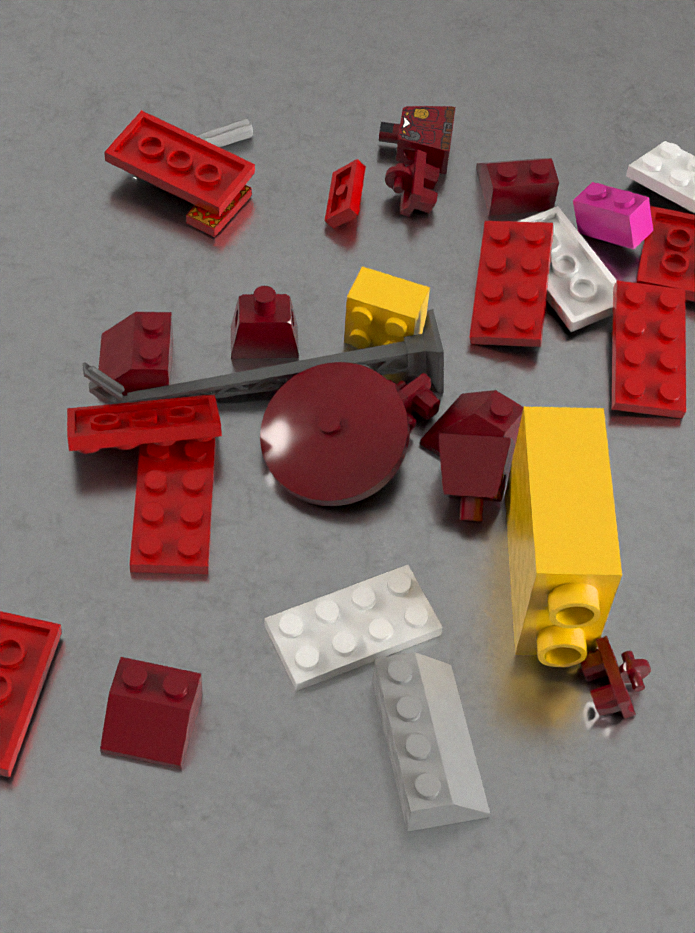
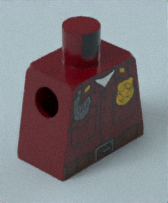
M406 106L402 110L400 124L381 122L379 142L397 144L396 160L406 165L414 163L417 150L426 152V164L440 168L441 174H447L456 107Z

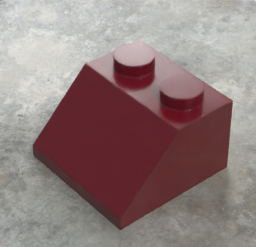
M552 158L477 163L476 170L489 216L542 212L554 208L559 180Z
M134 312L102 333L98 369L124 387L123 396H128L129 392L171 385L173 355L172 312Z
M120 657L108 695L100 752L182 770L203 697L201 673Z

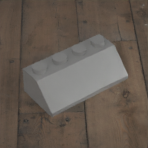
M416 652L376 658L374 661L372 683L407 832L490 817L452 666Z

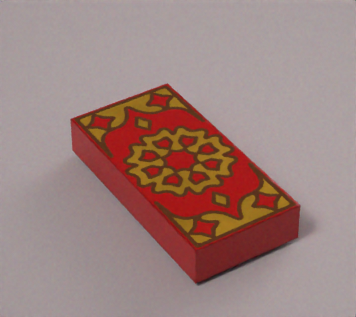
M245 185L220 216L195 205L186 215V223L215 237L252 196V188Z

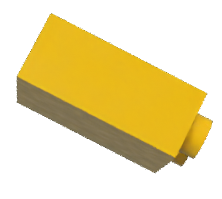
M524 406L505 491L515 655H538V660L546 666L569 667L581 663L587 657L588 652L597 649L596 639L601 638L622 577L604 408Z

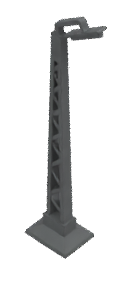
M433 309L427 312L422 334L406 336L402 342L129 392L127 397L122 395L125 389L121 384L86 362L83 363L84 377L91 381L89 382V392L107 404L215 394L216 398L279 390L298 373L320 364L332 362L359 364L381 375L408 372L410 376L427 373L438 393H444V350Z

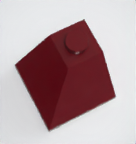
M497 390L462 393L420 439L419 444L440 457L439 433L509 437L516 441L524 407Z

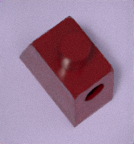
M260 286L255 289L254 294H242L238 297L231 324V359L299 358L298 326L289 295L276 294L275 290L270 286Z
M439 433L443 493L448 498L461 499L459 520L482 522L484 501H502L516 445L512 438Z

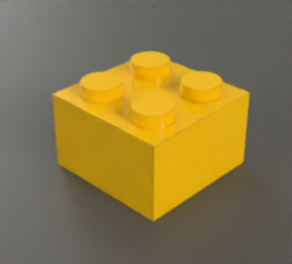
M362 266L347 295L344 343L358 349H365L402 342L406 336L422 334L427 315L430 287Z

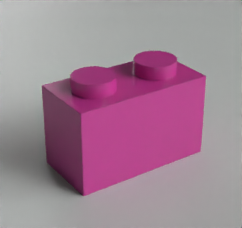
M592 182L573 200L577 229L582 235L635 249L653 231L649 197Z

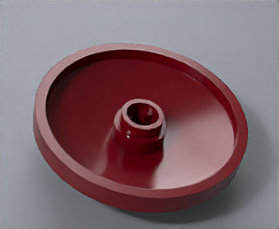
M348 362L320 364L308 368L288 380L276 392L268 404L260 429V444L263 458L275 480L294 497L321 506L351 504L371 496L384 487L403 463L410 439V424L407 411L395 387L378 372L368 367Z

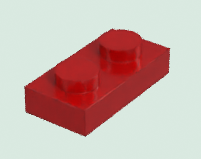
M358 159L332 173L325 222L333 229L345 222L352 221L359 215L366 166Z

